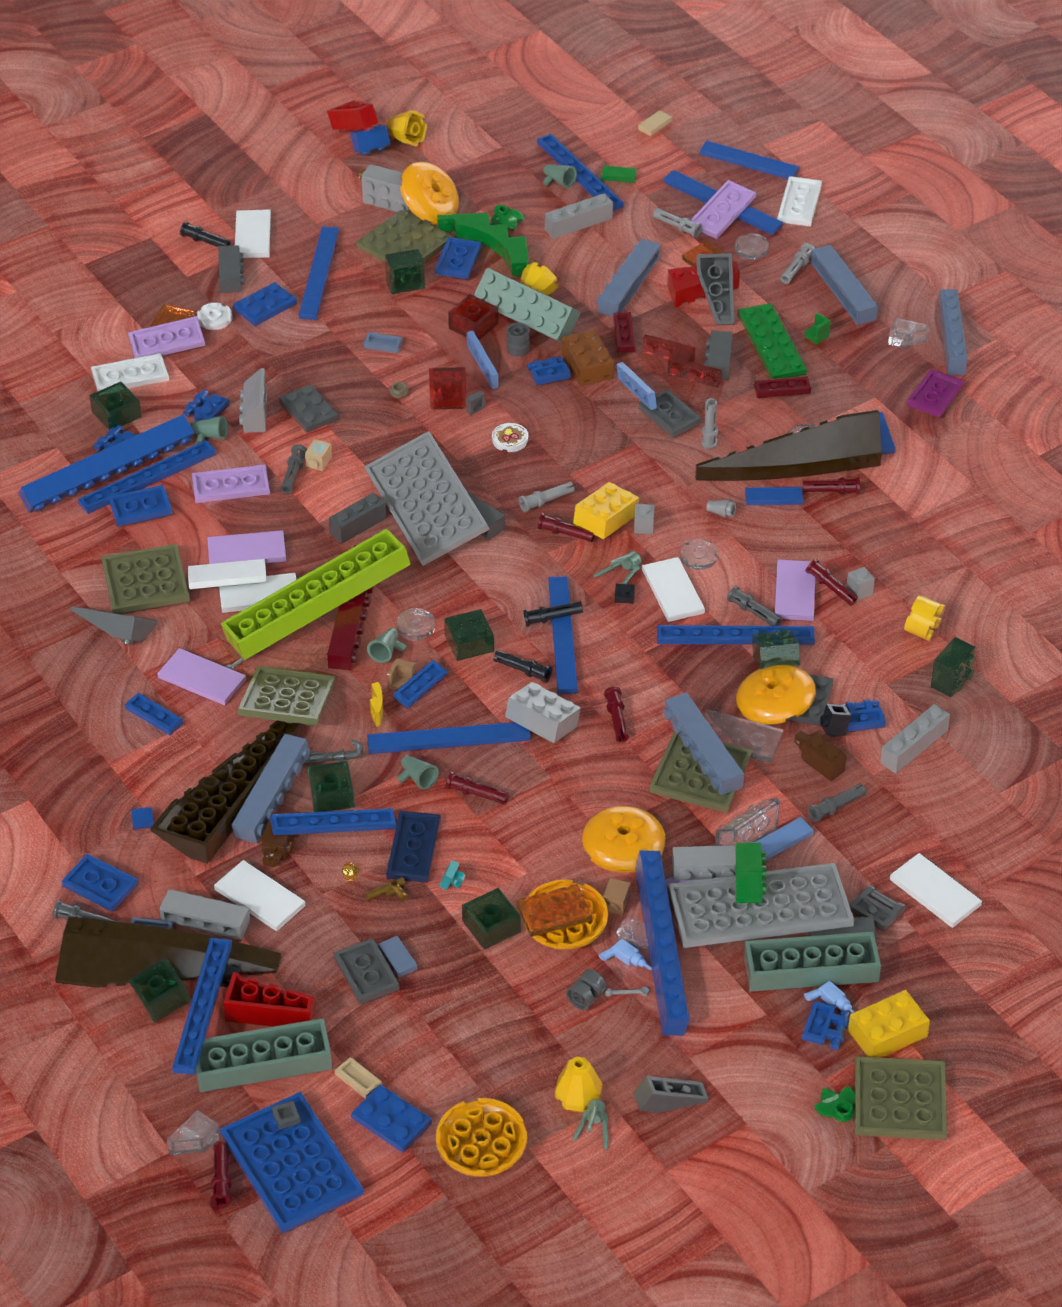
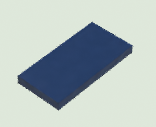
M408 811L399 812L386 873L387 879L396 880L403 877L405 881L428 883L441 815Z

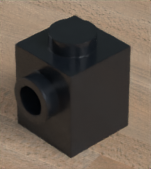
M826 704L824 713L820 717V726L826 735L831 737L845 736L851 714L845 705Z

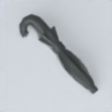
M352 740V745H355L357 748L355 751L344 752V748L335 753L328 754L314 751L310 752V757L304 763L317 764L327 760L345 763L344 760L356 759L361 756L363 747L359 741Z

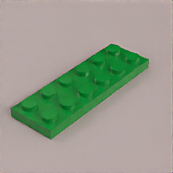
M772 303L738 309V316L771 379L807 375V369Z

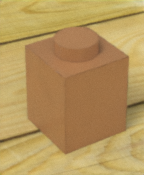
M609 879L603 895L608 912L624 914L630 898L629 882Z

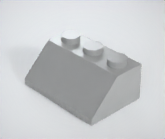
M261 368L244 382V390H240V399L243 401L240 402V413L243 414H239V423L243 425L244 433L266 432L267 391L265 368Z

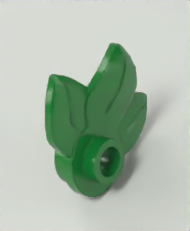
M503 204L495 206L494 215L491 218L492 225L507 224V228L515 231L517 221H524V216L516 209H509V207Z
M849 1086L845 1087L840 1094L823 1088L821 1103L815 1104L814 1108L824 1117H833L839 1122H848L854 1117L855 1093Z

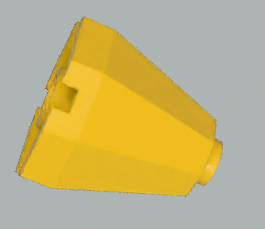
M412 110L392 116L385 123L390 136L413 147L418 146V142L424 141L427 124L423 122V119H425L424 115Z
M536 262L528 264L523 270L520 280L521 284L547 296L558 288V284H555L557 277L546 266L542 265L540 268L537 266L539 263Z
M576 1056L569 1060L558 1077L555 1097L558 1101L562 1102V1106L566 1110L584 1112L587 1110L591 1100H600L602 1082L586 1058Z

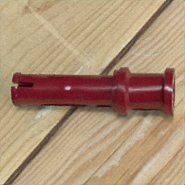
M840 478L833 481L803 480V492H839L841 494H844V492H856V494H860V478Z
M541 513L538 520L537 529L550 530L553 534L563 533L589 542H593L595 537L593 532L583 527L563 522L559 517L552 518L546 516L545 513Z
M818 559L810 562L805 572L812 574L818 579L817 582L819 584H825L847 602L849 606L854 604L853 601H857L858 596L833 577L831 570L825 569L819 564Z
M609 687L604 691V697L608 702L606 706L607 711L612 716L616 741L621 742L620 736H622L623 742L629 739L623 715L625 706L621 700L622 692L618 687Z
M453 771L450 772L446 782V789L452 788L461 791L464 795L474 794L503 805L508 800L509 792L477 783L471 777L465 778L456 775Z
M219 1141L213 1145L214 1178L211 1180V1188L213 1189L211 1204L215 1207L223 1208L229 1206L232 1201L229 1195L231 1180L228 1177V1144Z

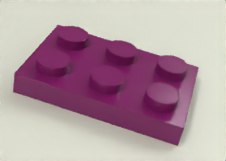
M931 369L908 399L907 406L940 418L962 389L964 381Z

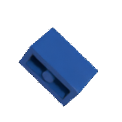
M383 124L373 126V129L367 131L360 130L350 133L354 152L361 153V155L371 153L370 150L376 149V151L383 150L386 145L390 144L387 127Z

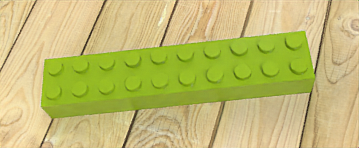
M386 528L222 622L221 626L227 641L244 660L248 659L411 565L406 548Z

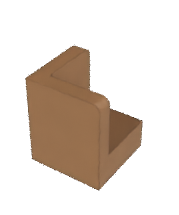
M396 658L387 674L388 688L398 690L415 675V663Z

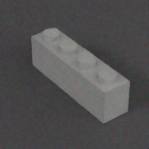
M604 193L545 213V231L552 239L613 219V202Z
M932 705L882 746L880 763L894 773H898L948 731L950 714L937 705Z
M735 846L673 847L672 866L674 880H700L735 876Z
M168 889L159 908L161 920L173 921L174 925L237 940H242L250 923L248 907Z

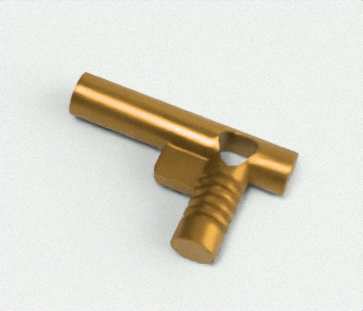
M403 877L364 893L367 901L386 894L388 897L396 894L402 902L408 899L407 894L401 888V886L406 884Z

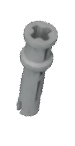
M656 208L653 213V218L679 228L680 232L689 233L694 238H697L702 231V224L691 222L689 218L682 219L659 208Z
M804 243L801 246V250L794 255L793 262L780 276L783 283L789 284L800 268L808 264L812 250L815 249L812 244Z
M710 398L705 402V425L702 428L703 439L701 440L702 447L706 449H714L718 444L716 439L718 434L716 426L717 400Z
M568 482L543 492L535 491L532 495L520 496L519 505L523 512H528L531 508L542 507L545 502L574 493L575 488H570L573 483Z

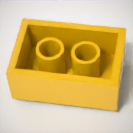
M608 482L576 504L573 524L593 532L594 535L605 539L635 517V505L639 503V497Z
M904 990L850 1014L848 1031L867 1057L882 1058L928 1037L930 1020L907 990Z

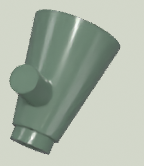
M546 165L543 172L547 177L542 182L545 186H548L554 180L563 187L570 188L577 178L576 168L566 165Z
M225 416L199 420L190 424L194 434L198 435L197 444L203 442L205 437L225 440L227 437L228 423Z
M389 628L368 644L367 652L374 661L386 663L391 659L394 648L404 652L407 645L397 641V630Z
M407 755L401 760V765L405 770L397 777V780L402 784L411 777L420 789L426 790L436 783L439 777V769L435 765Z

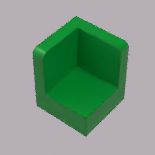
M820 313L815 314L814 325L804 331V337L815 344H819L827 339L830 333L831 320Z

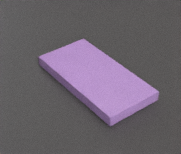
M728 180L690 221L701 223V232L717 239L756 198V192Z
M197 316L128 332L135 358L159 353L164 356L206 346Z
M266 465L191 473L195 503L270 494Z
M283 530L207 537L209 564L265 559V563L286 561Z
M777 560L775 614L782 617V619L814 620L815 577L805 572L811 561Z
M180 648L157 673L159 679L222 705H226L246 681V675Z

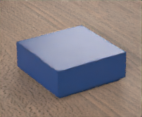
M152 807L131 809L133 830L151 828L153 826Z

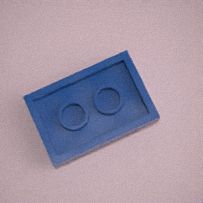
M448 237L435 267V274L469 279L481 251L482 242Z
M274 282L234 303L233 307L236 312L251 324L257 326L296 305L297 300Z
M164 485L108 496L117 527L172 515V508Z
M86 854L61 883L62 887L114 912L136 888L138 879Z
M381 1084L351 1112L353 1120L402 1153L432 1124V1118Z

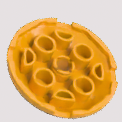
M416 162L409 165L401 175V194L409 209L421 220L426 219L432 222V224L438 225L437 215L457 213L459 207L457 189L452 179L441 168L428 162Z
M785 664L769 665L754 671L743 680L736 694L737 707L745 718L760 724L784 723L787 718L794 715L797 717L802 715L812 705L816 695L815 684L810 675L798 667Z
M614 806L596 813L586 824L582 835L584 851L591 857V861L603 869L618 873L636 872V861L640 850L660 851L662 855L666 841L665 832L660 822L649 812L632 806Z
M555 880L540 885L528 895L522 909V919L528 933L540 944L553 949L571 950L584 947L601 935L607 924L608 909L602 895L593 887L587 884L583 886L573 883V880Z
M477 1098V1101L468 1103L463 1101L456 1104L443 1115L436 1130V1145L443 1160L454 1170L474 1177L493 1176L508 1170L521 1158L527 1144V1131L519 1113L506 1103L489 1098Z

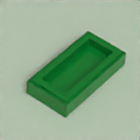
M603 165L601 180L635 183L637 168Z

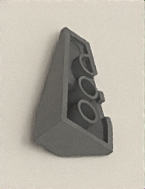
M732 253L697 254V274L716 325L734 324Z
M71 606V611L111 636L123 639L122 643L134 645V641L142 642L157 623V620Z

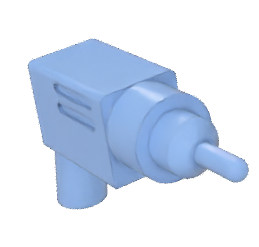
M623 939L599 954L600 959L603 961L615 956L628 966L633 964L636 967H646L652 970V967L647 964L645 957L639 953V950Z
M828 981L818 989L804 994L808 1001L820 997L828 1005L835 1006V1008H839L841 1011L845 1010L854 1013L852 1005L845 997V994L831 981Z

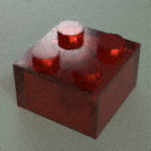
M469 294L448 312L449 329L467 337V332L474 331L476 337L480 340L498 324V307Z
M466 367L429 368L430 410L466 409Z

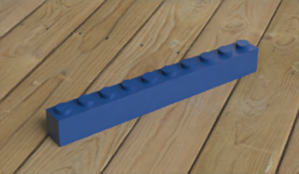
M184 414L24 485L20 488L18 494L29 513L34 510L35 512L41 511L47 504H56L67 495L72 497L78 493V490L83 488L87 490L98 481L105 482L116 473L120 475L126 472L127 468L131 466L134 468L138 467L143 461L147 459L153 460L162 452L169 453L180 444L184 446L190 443L194 431Z
M640 850L635 871L662 1034L684 1036L689 1022V1014L660 851Z

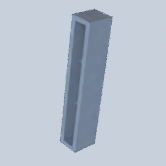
M641 239L634 246L632 253L628 254L624 264L620 265L617 274L613 275L611 282L605 286L604 292L598 296L597 305L599 313L613 317V313H620L624 310L660 259L661 244Z
M831 245L813 249L811 255L812 266L854 322L860 325L876 320L878 312L877 303L872 300L870 294L862 287L861 282L856 279L854 273L847 267L846 262L840 258L838 252Z
M940 289L938 310L947 375H965L967 352L958 290Z
M688 693L666 699L665 709H663L665 719L671 722L674 732L680 735L684 746L689 748L693 759L698 761L703 774L709 777L712 787L717 789L721 796L743 788L744 773Z
M284 734L232 823L235 838L258 844L272 812H276L278 807L283 804L284 797L288 790H291L294 779L300 774L305 760H308L311 751L307 739Z

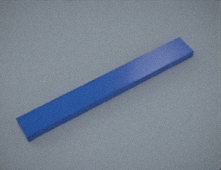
M552 134L537 139V144L559 165L574 166L576 168V181L592 197L605 193L613 202V211L624 207V202Z
M675 170L665 176L663 183L705 203L717 192V190ZM747 206L737 217L771 235L776 233L783 225V222L750 206Z
M322 226L299 311V319L317 320L339 235V227Z
M205 440L79 498L78 504L87 514H90L109 505L108 496L144 489L215 456L216 450Z
M568 576L548 577L550 607L570 604ZM571 615L551 619L558 694L578 693Z
M657 625V644H815L814 626Z
M516 722L367 734L369 754L530 741V730Z
M210 938L173 1063V1073L195 1075L231 951L232 940Z

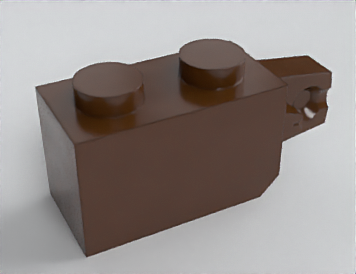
M802 731L795 734L794 743L802 751L801 757L806 764L830 781L845 771L847 754L817 733L813 736H809Z
M274 811L272 812V814H283ZM269 819L261 837L262 853L264 854L263 865L276 867L280 860L285 861L287 854L291 853L293 849L294 838H297L299 834L273 836Z

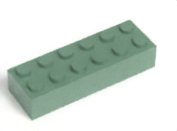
M486 268L472 298L475 302L519 323H524L528 327L561 342V337L571 334L581 313L564 303L489 268Z
M874 932L745 941L744 963L749 991L817 987L824 985L828 981H831L834 985L879 982L881 964Z
M324 1018L206 1038L196 1070L199 1091L205 1092L332 1070L331 1051Z

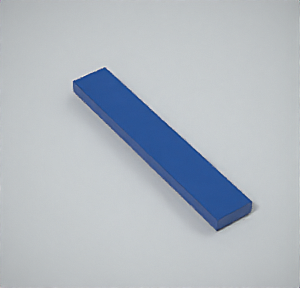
M706 141L700 149L701 155L786 179L789 176L795 177L799 171V166Z
M393 808L271 814L270 816L273 836L391 830L396 828Z

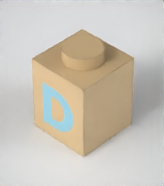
M316 439L313 440L305 452L306 467L320 471L325 469L332 458L331 443Z

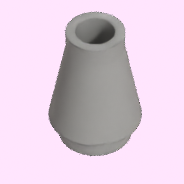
M709 500L707 511L725 518L733 517L736 511V503L731 500Z

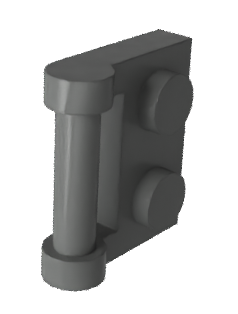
M869 885L849 905L851 912L858 917H873L875 927L883 932L906 909L904 904L896 903L879 893L872 885Z

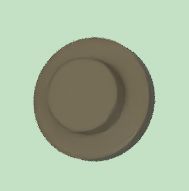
M395 382L390 388V394L395 398H402L408 394V388L403 382Z

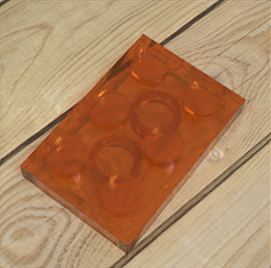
M578 884L517 900L518 910L530 937L592 921V914Z

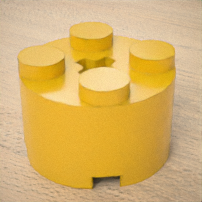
M919 595L911 608L910 616L908 615L904 630L930 641L934 634L932 629H937L941 622V618L938 616L942 615L945 605Z

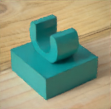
M453 860L450 862L439 887L447 890L450 883L456 888L460 887L466 875L463 872L456 871L459 863Z

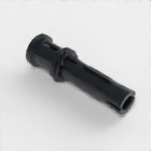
M187 221L180 228V235L183 237L188 236L193 241H203L215 247L230 246L231 244L230 240L208 233L202 227H195Z
M581 601L550 608L541 606L539 609L531 611L523 610L526 627L540 622L544 624L547 620L583 613Z
M499 649L494 654L493 660L495 662L525 672L527 677L541 679L543 683H547L551 677V666L545 667L538 664L535 660L527 661Z

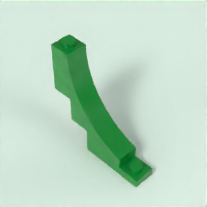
M489 212L437 215L439 229L444 232H455L456 238L482 242V245L492 249L504 259L512 277L522 276L524 268L529 264L526 236L508 237L507 224L490 225Z

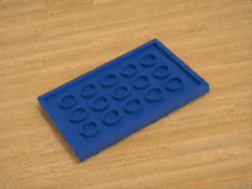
M301 1091L220 1129L222 1138L228 1144L230 1151L282 1234L364 1195L363 1187ZM293 1101L300 1117V1124L279 1130L271 1107Z

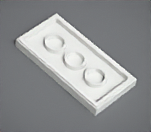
M789 176L777 220L783 223L811 227L822 181Z
M271 210L236 211L235 245H239L240 252H243L244 258L270 257Z
M161 353L91 367L98 394L169 381V375Z
M679 557L642 565V571L668 622L705 613V608Z
M265 559L188 566L189 589L267 582Z
M296 574L266 576L267 582L220 586L222 613L245 610L294 582Z
M920 853L890 875L892 882L952 928L979 908L982 903L979 898Z
M244 860L214 885L217 892L237 905L248 907L251 915L275 931L283 927L306 906L303 899Z

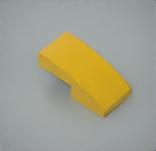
M376 682L371 684L373 699H370V713L376 727H378L383 719V698L380 683Z

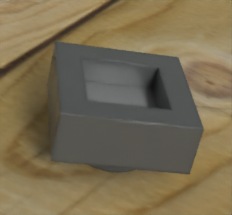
M481 390L466 398V412L470 415L485 408V394Z
M293 1101L271 1107L279 1130L300 1124V1117Z

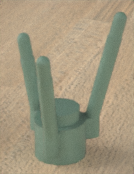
M631 551L624 556L612 560L610 563L613 565L594 574V577L596 578L622 565L624 569L632 570L622 583L627 584L635 572L640 570L638 565L641 564V557L637 552Z
M591 1100L589 1102L588 1108L584 1111L583 1117L575 1131L573 1140H577L587 1119L589 1121L586 1129L587 1132L591 1131L593 1124L602 1121L604 1149H608L607 1120L609 1115L605 1113L606 1104L600 1100Z

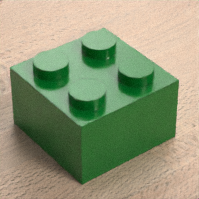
M735 843L736 903H762V894H766V882H762V880H766V866H762V864H766V851H761V843Z

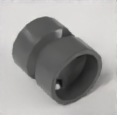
M512 323L507 327V351L512 356H524L530 351V329L526 324Z
M586 969L578 977L577 981L566 990V996L576 1008L587 1010L594 1003L595 998H598L605 991L607 985L599 973Z

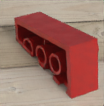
M353 100L327 110L332 130H339L340 132L345 130L367 131L373 129V125L378 124L373 104Z
M732 261L733 290L738 289L740 283V270L736 261ZM697 266L668 269L667 286L675 308L681 306L683 302H688L689 304L695 302L696 298H706L697 274Z
M233 972L223 1002L226 1022L276 1027L315 1019L314 996L291 989L284 991L279 989L278 985L271 983L269 986L258 983V979L252 977L245 979L240 977V974Z

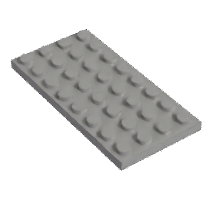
M429 431L364 466L422 566L489 530L486 521Z
M830 863L766 871V880H762V882H766V894H762V903H736V875L668 884L683 948L854 926V919L836 864Z

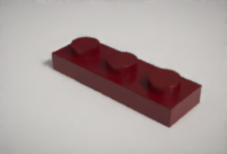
M631 312L613 313L617 353L635 352Z
M808 376L754 381L757 398L811 393Z

